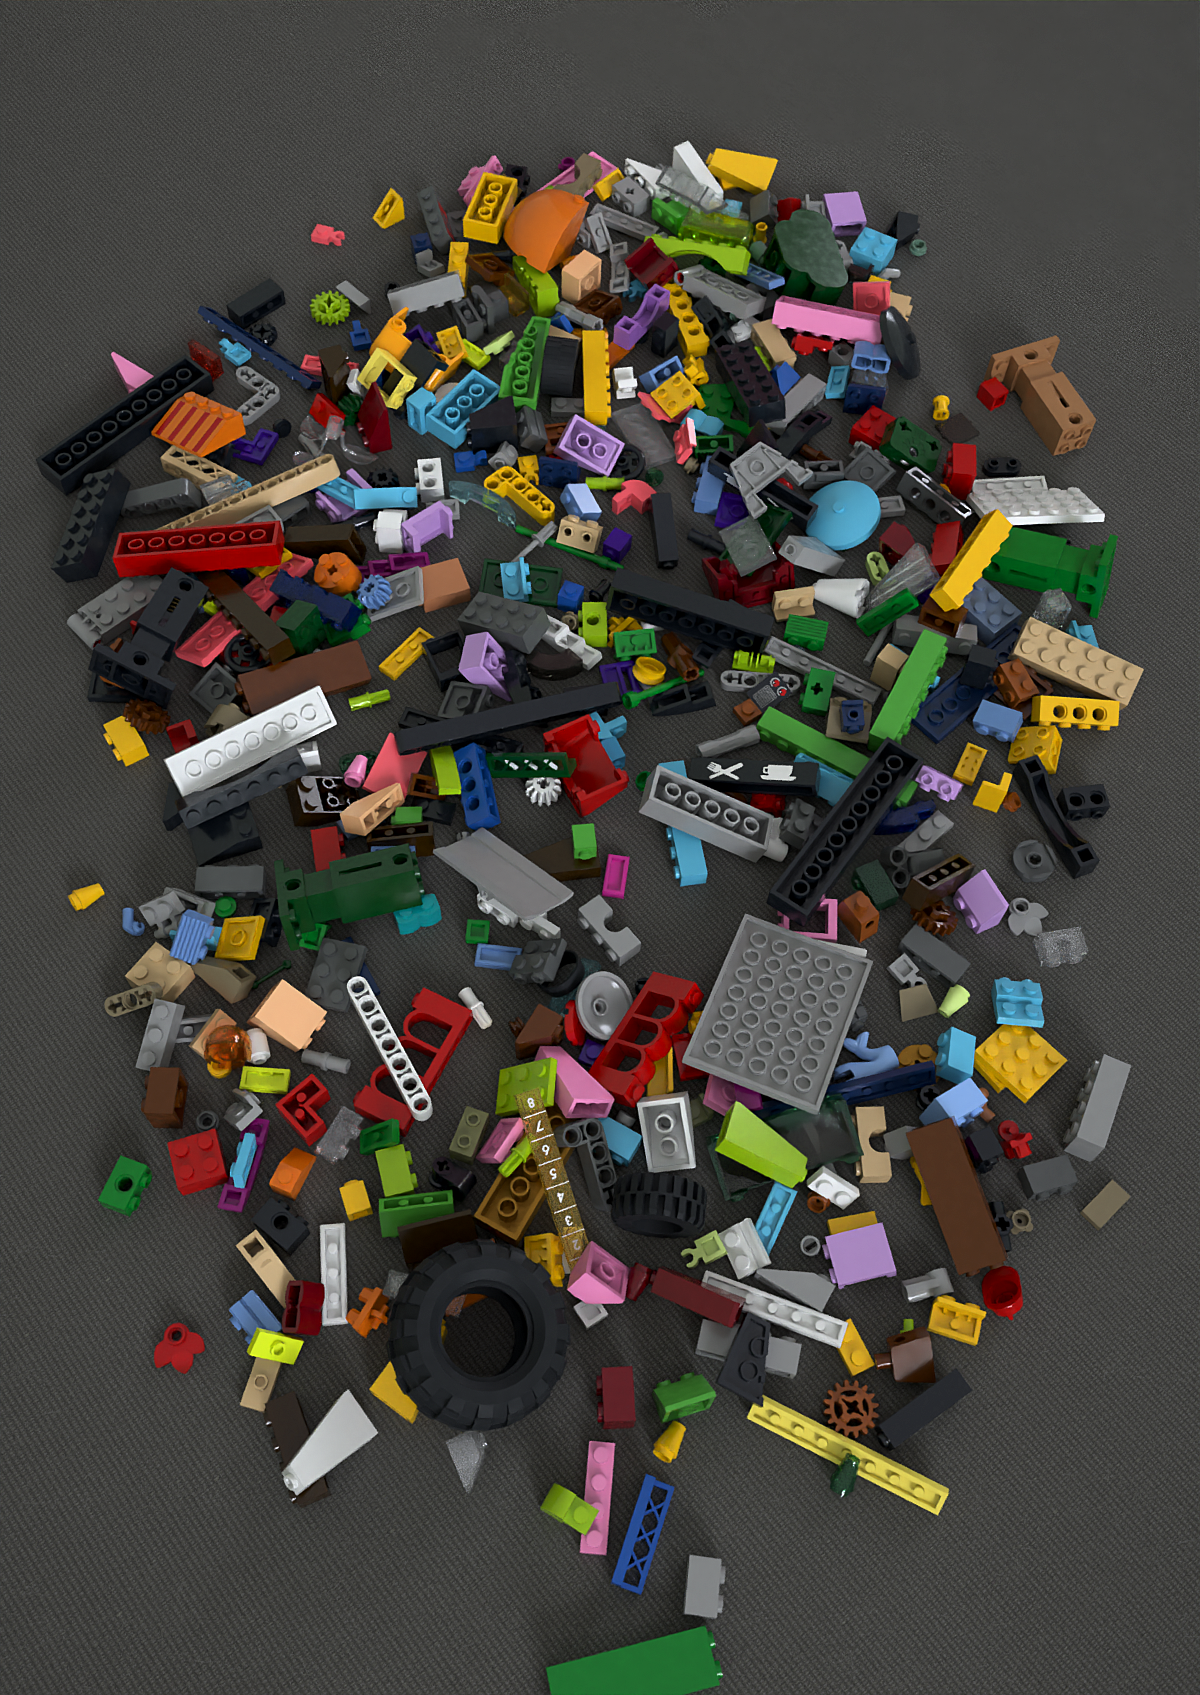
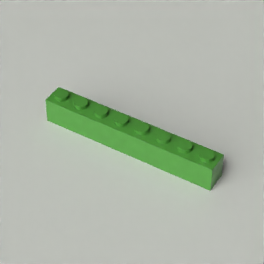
M770 706L756 727L762 741L769 742L779 750L786 751L795 757L803 753L854 780L870 760V758L832 738L825 737L824 734ZM914 781L910 783L893 806V810H898L902 813L905 811L916 792L918 783Z

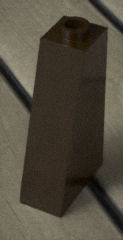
M353 524L287 527L284 535V546L293 554L319 559L323 554L341 552L356 565H363L367 548Z
M572 836L523 855L559 882L595 878L601 875L598 846L596 857L587 860L574 859Z

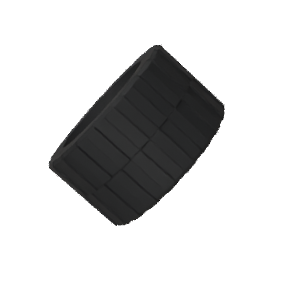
M547 336L541 370V393L572 397L578 361V339Z

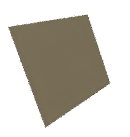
M927 984L899 991L902 1022L938 1013V1008Z

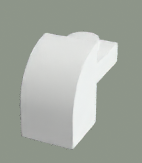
M614 368L612 379L616 399L636 397L637 379L633 377V368Z

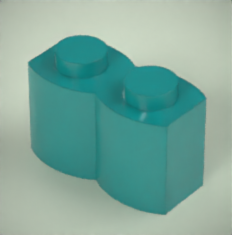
M435 894L421 896L423 905L393 912L400 934L413 933L421 926H431L442 919L441 909Z

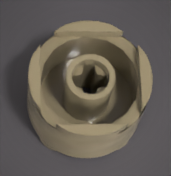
M229 703L228 705L219 704L204 725V728H207L205 733L208 737H211L251 717L243 714L239 706L234 703Z

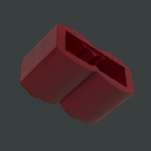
M290 1280L288 1282L285 1293L286 1308L282 1318L283 1333L318 1336L322 1325L321 1308L325 1298L324 1284L303 1280Z

